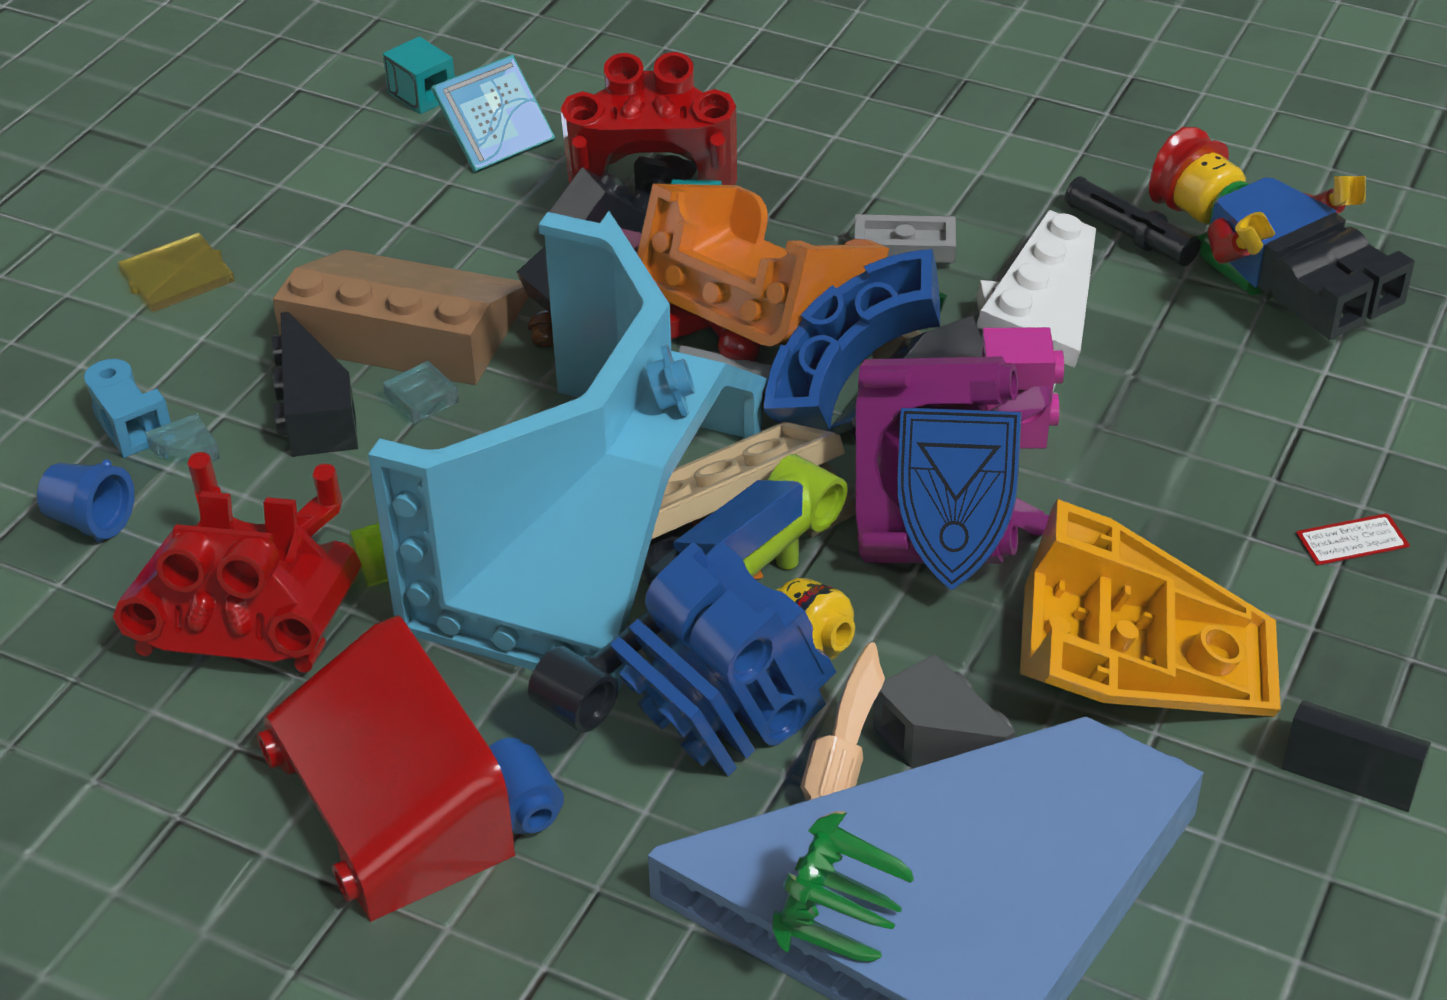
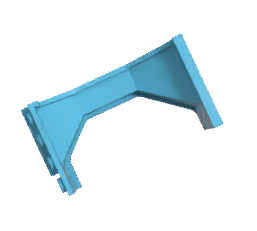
M608 211L600 223L547 212L538 224L539 234L545 236L558 393L578 398L445 448L434 450L420 449L379 438L368 453L394 616L402 617L416 638L530 670L535 669L538 662L547 652L560 646H565L581 657L584 655L593 657L627 627L667 483L699 427L743 437L744 439L762 431V391L768 382V378L727 363L671 351L670 304L610 211ZM668 345L674 361L685 359L693 379L695 393L685 396L689 414L685 416L680 414L678 405L661 410L650 385L647 364L663 359L661 347ZM623 664L610 674L617 679L618 690L623 681L617 673L624 667Z

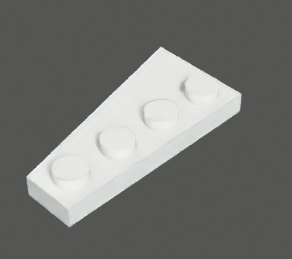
M1049 210L981 309L977 328L983 330V328L1050 327L1054 350H1063L1064 364L1075 368L1081 351L1096 228L1082 223L1075 216L1059 214Z

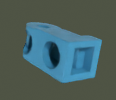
M107 359L91 365L86 370L84 380L93 400L92 408L94 415L123 458L175 438L164 397L158 389L142 394L135 384L130 364L119 359Z

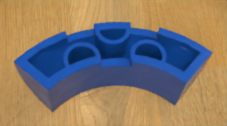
M933 249L910 251L864 266L865 272L851 278L838 288H835L833 285L830 286L801 314L802 321L790 336L785 346L781 344L771 367L764 401V410L770 418L778 423L788 422L830 432L832 415L839 393L849 376L866 357L885 343L899 336L926 328L940 327L939 283Z

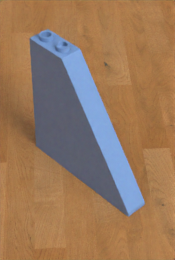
M1085 716L656 846L648 855L650 897L831 1000H1067L1195 816L1204 772L1186 764L1179 758L1166 755L1127 736L1120 730L1110 728ZM834 811L847 812L838 827L901 859L912 870L914 881L909 883L841 854L843 856L841 861L833 863L836 871L886 895L902 907L901 912H896L827 887L895 924L894 929H887L869 925L824 906L816 905L819 915L815 917V921L881 951L882 957L873 962L857 961L792 937L791 948L787 953L778 945L772 929L773 913L775 910L780 912L784 910V903L788 897V893L783 888L788 873L797 876L798 871L794 869L799 857L805 856L808 853L809 845L813 841L814 835L808 832V829L818 818Z

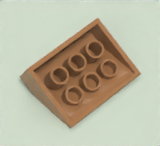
M344 249L294 268L273 297V304L279 334H281L280 313L289 312L335 359L477 385L529 296L526 294L521 281Z

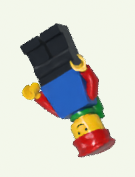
M1182 127L1168 137L1158 151L1149 181L1151 201L1156 204L1165 203L1176 212L1184 211L1198 222L1209 225L1208 231L1198 236V239L1201 240L1199 249L1201 258L1248 294L1257 295L1262 291L1267 294L1273 293L1282 304L1328 340L1364 324L1366 317L1372 320L1405 304L1415 260L1400 251L1387 256L1370 245L1366 237L1358 229L1345 227L1346 219L1338 215V213L1345 209L1346 205L1365 204L1366 176H1334V188L1317 195L1300 192L1274 178L1265 177L1248 184L1242 170L1229 161V150L1226 144L1217 140L1211 141L1207 132L1197 127Z

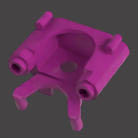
M1002 356L865 359L859 369L856 401V520L859 553L864 562L924 563L906 532L898 500L897 477L901 408L1021 412L1022 422L1041 412L1051 404V390L1047 386H1034L1017 395L1018 374L1016 366L1014 364L1006 365ZM987 405H998L990 410ZM1016 497L1015 507L1007 530L993 554L984 564H1002L1006 556H1014L1018 547L1017 527L1032 535H1043L1049 516L1040 509Z

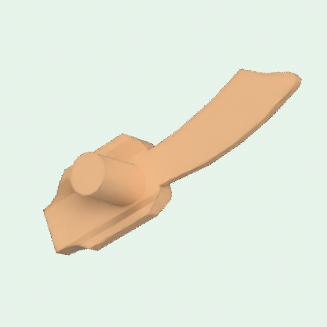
M868 643L848 676L838 703L832 736L819 737L812 742L800 786L806 801L848 789L857 784L863 761L862 747L857 745L870 708L885 680L875 643Z

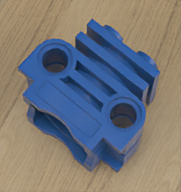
M722 541L706 555L701 547L692 542L652 581L646 594V608L670 646L663 642L639 619L629 626V629L648 656L651 664L620 636L610 644L624 665L617 673L618 676L632 692L636 691L639 695L641 693L644 695L638 702L643 712L662 730L671 723L677 729L676 732L680 737L687 738L680 746L695 762L703 767L711 760L728 777L737 767L715 734L716 732L747 759L756 750L734 715H736L768 745H779L796 734L826 705L819 689L836 673L830 658L821 650L815 648L812 636L813 626L805 610L783 592L770 589L755 580L748 572L743 559Z

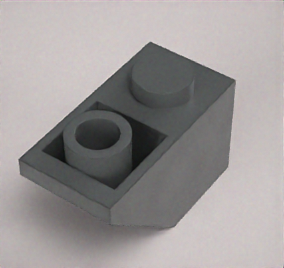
M936 654L884 680L883 686L874 700L873 729L913 768L1015 738V731L1006 716L987 705L973 691L966 677L959 672H954Z

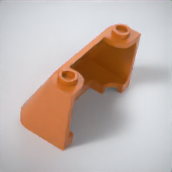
M653 184L637 255L668 302L760 345L773 347L781 346V344L785 346L790 336L802 321L801 314L817 297L833 285L835 288H838L851 278L865 272L864 266L886 258L889 248L871 240L853 239L847 241L844 245L818 246L811 245L802 240L787 241L786 248L784 249L764 240L768 212L762 198L752 191L737 185Z

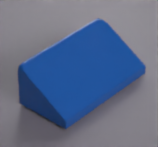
M757 480L674 541V549L681 553L692 542H695L706 555L722 541L742 559H745L802 515L803 486L796 481Z

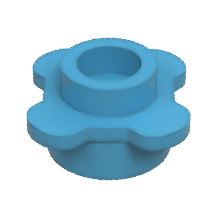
M668 345L662 346L663 359L647 364V373L654 397L661 410L678 405L680 414L682 416L688 415L689 411L685 396L695 393L689 367L685 359L674 361Z

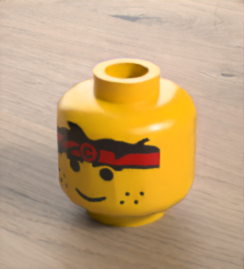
M795 578L776 589V591L786 594L805 610L813 626L812 636L815 648L825 653L831 661L850 645L855 634L854 610L850 599L840 590L806 578Z

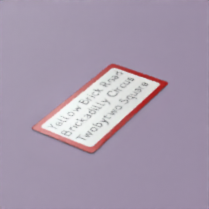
M1387 513L1296 532L1316 565H1324L1410 547L1404 535Z

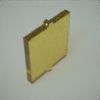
M200 233L118 262L120 271L129 281L131 293L139 294L152 312L235 281L233 272L222 259L221 251L213 250Z

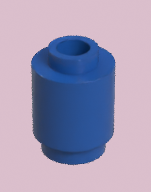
M504 738L491 744L489 747L500 766L507 787L512 832L517 834L537 833L548 828L555 821L563 806L564 795L536 750L517 738Z

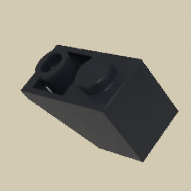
M582 167L549 212L600 223L608 211H610L620 228L642 234L650 197L640 190H637L633 196L628 193L629 189L623 182L606 171L600 177Z

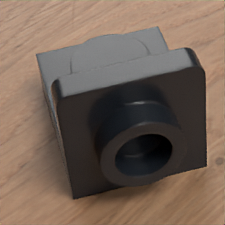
M656 154L654 159L639 156L634 162L635 193L637 190H640L650 197L653 184H671L672 179L698 180L695 161L685 160L676 155Z

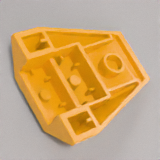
M1056 500L1051 509L1025 584L1020 659L1021 675L1102 703L1269 717L1277 715L1281 710L1275 619L1117 521L1068 502Z

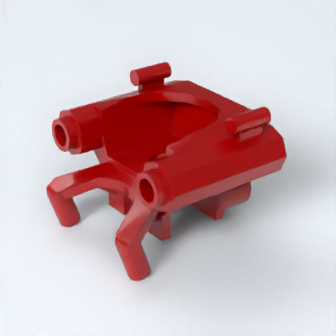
M669 52L661 55L654 63V71H644L642 61L633 54H615L608 58L604 64L605 89L596 94L581 91L569 95L560 108L569 184L582 167L601 177L605 171L607 172L608 164H614L625 156L635 153L663 152L678 154L691 161H695L698 180L722 181V185H735L737 182L736 104L729 93L716 89L702 92L695 88L693 62L683 53Z
M204 452L192 454L187 465L194 486L200 520L194 526L176 524L173 527V531L170 532L118 601L113 614L118 628L123 635L137 640L135 650L142 656L150 655L156 647L166 651L273 662L296 658L294 661L296 669L304 673L309 672L326 644L323 635L355 583L362 567L354 548L350 545L336 540L319 545L311 538L313 534L340 513L342 496L335 467L331 464H320L315 467L312 476L317 496L310 500L301 510L297 512L296 500L267 497L263 502L265 524H254L233 517L231 494L221 493L209 454Z

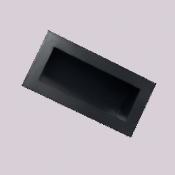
M1302 700L1293 718L1282 770L1409 812L1425 768L1431 742Z

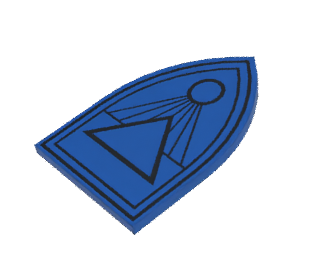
M901 408L897 477L901 516L915 550L926 566L950 590H954L984 565L1002 540L1012 518L1018 488L1021 412Z

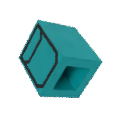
M420 36L383 53L389 94L419 114L439 106L431 87L455 77L453 57Z

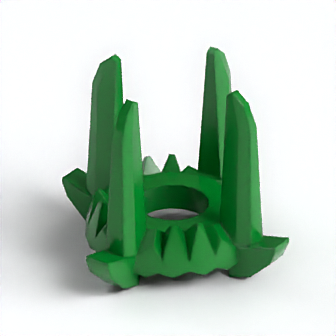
M834 811L822 816L808 829V832L814 835L813 841L809 845L808 853L805 856L799 857L794 869L798 871L797 876L788 873L783 888L788 893V897L784 903V910L782 912L775 910L773 913L772 929L778 945L787 953L791 948L792 937L857 961L873 962L882 957L881 951L815 921V917L819 915L816 905L824 906L869 925L887 929H894L895 924L827 887L896 912H901L902 907L886 895L836 871L833 863L841 861L843 858L841 854L909 883L914 881L912 870L901 859L838 827L847 814L845 811Z

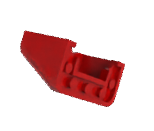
M397 615L374 624L264 716L265 730L257 733V740L268 766L272 769L280 765L287 775L297 773L337 842L341 861L332 865L336 883L347 902L354 899L359 901L370 922L515 856L508 792L500 766L490 747L402 617Z

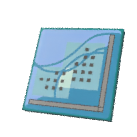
M514 55L502 58L431 87L474 173L546 144L556 138Z

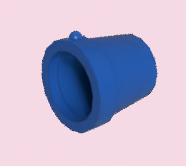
M108 459L103 460L102 463L97 465L68 463L51 465L44 472L37 490V504L44 516L79 529L84 535L94 537L96 542L99 543L103 542L104 539L116 536L126 526L132 514L135 500L134 485L130 474L124 468L112 466L111 461Z

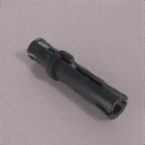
M1082 176L1075 178L1066 190L1065 202L1068 203V206L1075 207L1104 224L1132 237L1135 245L1145 251L1154 249L1177 261L1182 266L1189 265L1199 252L1201 240L1198 239L1197 235L1190 234L1168 222L1167 216L1156 210L1147 212L1120 196L1114 195L1087 181Z

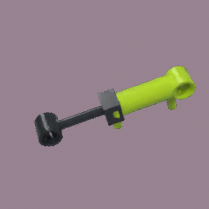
M797 454L786 456L776 465L768 480L796 481L802 484V515L743 559L748 572L752 576L757 574L775 557L777 566L782 569L789 570L798 565L799 537L809 528L815 532L825 530L836 520L841 512L847 496V483L842 478ZM672 549L650 568L651 583L680 552ZM648 611L638 618L656 635L661 632ZM629 626L618 635L636 652L642 648L629 629ZM617 637L593 657L589 655L581 657L565 646L556 647L547 652L538 662L528 683L530 700L582 733L590 732L598 727L609 715L618 696L619 685L617 679L610 675L622 665V662L610 646Z

